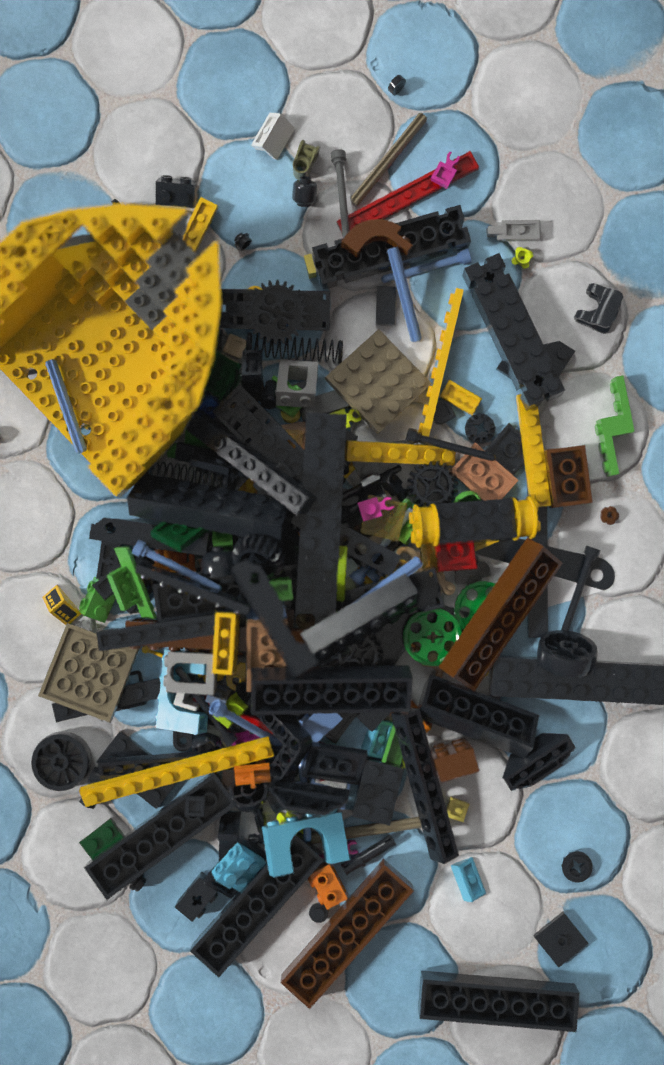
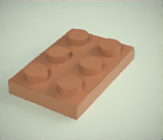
M477 443L471 446L473 449L485 451ZM466 454L450 472L452 475L456 474V478L468 489L477 493L482 501L503 499L518 482V479L496 460L488 461Z

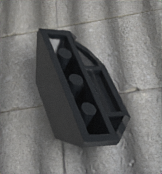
M541 733L535 737L533 749L525 758L512 753L509 755L502 778L511 791L531 787L563 766L576 747L568 734Z
M273 778L270 785V792L286 811L298 815L308 814L317 818L329 816L348 803L350 789L284 779L275 780Z

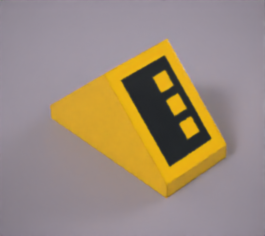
M58 585L42 597L49 612L65 625L67 623L71 624L82 614Z

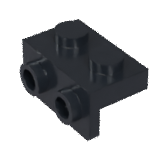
M162 175L161 178L156 180V205L194 208L196 181H192L190 177L173 179V176Z

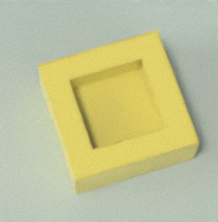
M312 254L304 255L309 279L317 277Z
M451 796L446 808L449 818L464 822L470 804Z

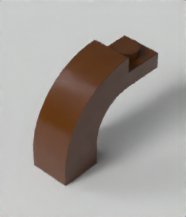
M372 219L353 227L343 238L341 247L357 258L367 245L376 241H382L393 247H398L399 252L407 257L412 249V244H410L411 241L406 236L399 235L401 226L383 219Z

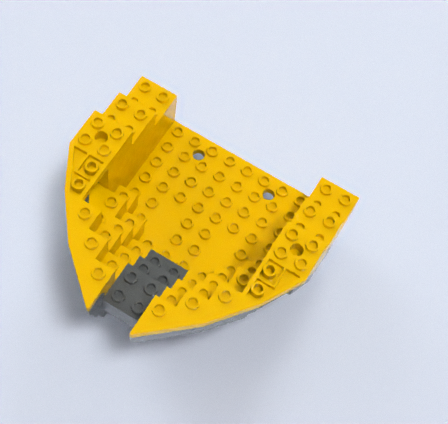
M113 204L68 209L23 221L0 242V370L73 445L45 364L46 361L51 359L57 361L80 430L84 425L91 427V432L88 435L82 434L87 451L81 454L91 463L88 468L119 498L130 490L168 452L181 433L190 425L199 407L214 361L221 314L219 243L216 240L199 257L183 241V235L186 233L187 221L189 220L186 208ZM81 227L88 232L86 235L72 237ZM31 369H36L37 376L34 379L28 378V372Z

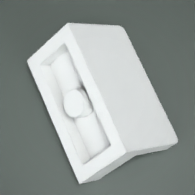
M269 113L251 146L256 150L265 151L273 159L277 160L295 127L282 114Z
M190 693L176 694L173 705L197 711L200 708V705L194 702L192 697H189Z

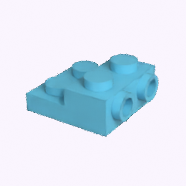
M237 842L211 872L217 882L229 889L232 887L241 892L266 862L262 857Z

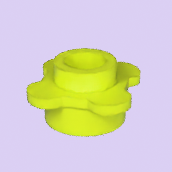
M517 247L515 257L512 258L511 262L513 265H520L523 269H527L530 265L529 261L533 257V252Z

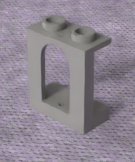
M280 360L276 388V406L315 408L318 362ZM287 380L307 381V384L302 390H292L287 386Z
M169 651L164 660V666L167 667V675H164L163 686L166 687V692L214 695L217 692V674L212 673L213 653ZM176 663L207 664L206 684L176 682L173 680L174 665Z

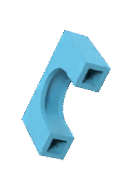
M165 649L162 656L163 667L160 675L161 686L158 695L159 705L156 714V728L191 734L207 733L208 716L206 713L173 705L177 693L166 692V687L163 686L164 675H167V667L164 666L165 656L168 655L169 649ZM185 650L175 651V652H187V653H200V652H189V651H185ZM176 663L174 665L173 680L176 682L180 680L175 671L178 666L182 667L186 673L206 675L207 664Z
M335 811L327 817L320 818L305 814V818L298 819V816L286 818V822L279 823V820L267 822V826H262L269 875L276 877L293 873L290 843L293 836L304 828H313L320 835L326 863L334 864L350 860L342 812Z

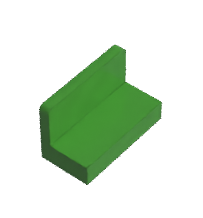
M393 724L382 762L388 761L401 765L403 757Z

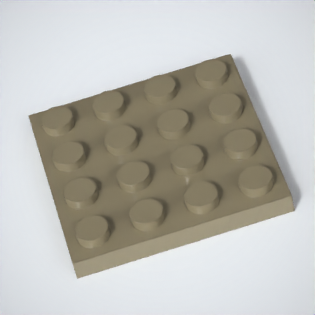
M380 329L325 377V381L377 434L432 384Z
M67 623L38 696L111 723L139 649L127 647L99 651L96 633Z

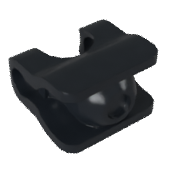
M591 283L586 289V294L597 301L598 308L594 311L577 310L574 320L599 333L607 334L619 313L623 294L620 291Z

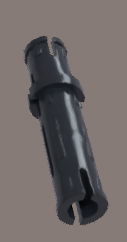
M389 834L361 853L355 854L353 858L342 863L341 867L345 874L349 875L359 867H365L366 863L396 846V843Z

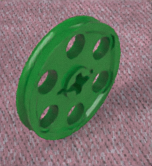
M488 581L475 582L463 588L458 594L454 605V614L463 631L486 599V589L494 587L495 583ZM470 589H474L477 592V597L474 600L467 598L466 594ZM462 607H467L470 611L469 616L466 618H462L459 614V610Z
M438 608L414 613L404 627L403 642L408 654L415 661L426 666H439L449 652L444 649L445 642L451 640L455 643L462 632L455 617L449 612ZM430 612L437 614V620L433 623L427 620V615ZM448 621L454 624V628L450 632L444 630V624ZM414 622H418L421 625V629L417 633H413L410 629ZM431 632H433L435 635L443 636L434 638L433 642H431L429 638H426L429 635H431ZM415 641L421 644V649L418 652L411 650V644ZM430 651L437 652L438 657L435 661L428 660L427 656Z

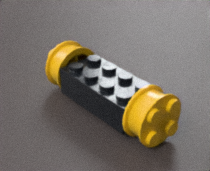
M528 496L525 500H516L513 497L510 499L431 503L429 507L414 505L412 512H409V523L412 524L413 528L411 542L415 543L417 548H421L424 544H432L436 547L439 545L518 540L519 537L527 536L529 539H534L537 532H540L541 529L540 521L537 517L538 502L534 501L531 496Z

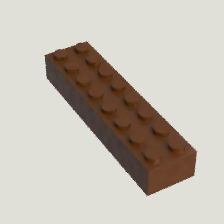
M527 538L443 659L439 668L475 692L563 563L544 546Z
M383 858L281 974L280 983L310 1009L414 892L413 884Z

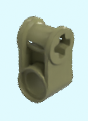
M305 140L300 142L293 161V175L297 180H300L302 176L309 177L313 165L318 158L320 146H312L307 144ZM300 166L306 168L304 171L297 170Z

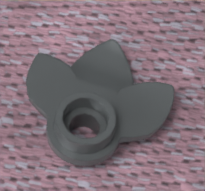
M476 555L477 569L455 571V582L458 586L464 583L469 586L482 580V577L491 576L490 567L486 562L480 561Z

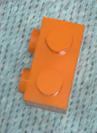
M321 863L308 877L311 887H315L318 891L317 898L320 904H324L327 910L348 899V893L333 864Z

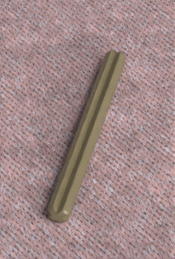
M418 113L351 196L350 201L354 205L358 206L425 124L427 117L423 113Z
M419 817L393 820L390 826L372 823L345 827L344 830L346 839L418 829L422 828ZM318 832L311 833V844L322 843Z

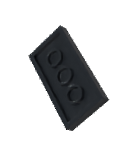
M120 731L99 759L152 754ZM176 783L136 794L157 809Z

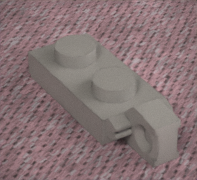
M502 220V222L496 223L497 226H488L486 229L487 237H497V241H540L541 239L540 220Z

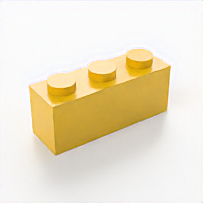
M227 611L216 612L212 673L232 675L237 672L239 614Z

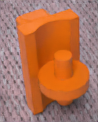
M258 760L256 764L252 765L247 763L234 766L236 786L251 784V789H254L257 783L271 782L269 763H266L265 760Z

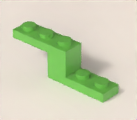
M624 375L611 379L610 391L614 394L615 398L613 406L618 415L599 419L595 424V433L597 436L599 435L600 439L598 444L599 452L603 454L604 459L602 468L607 477L619 474L612 437L635 432Z

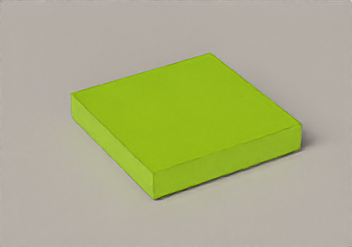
M339 546L336 599L338 602H343L345 598L346 546Z

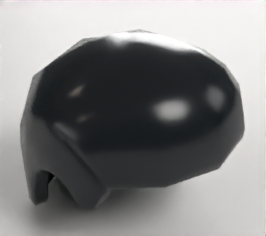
M209 732L196 735L191 743L193 752H195V749L197 752L222 749L220 738Z

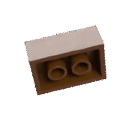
M585 445L545 450L544 455L551 500L549 509L593 503Z
M457 737L452 739L451 743L444 744V742L434 744L433 748H430L441 783L480 772L474 749L466 738Z

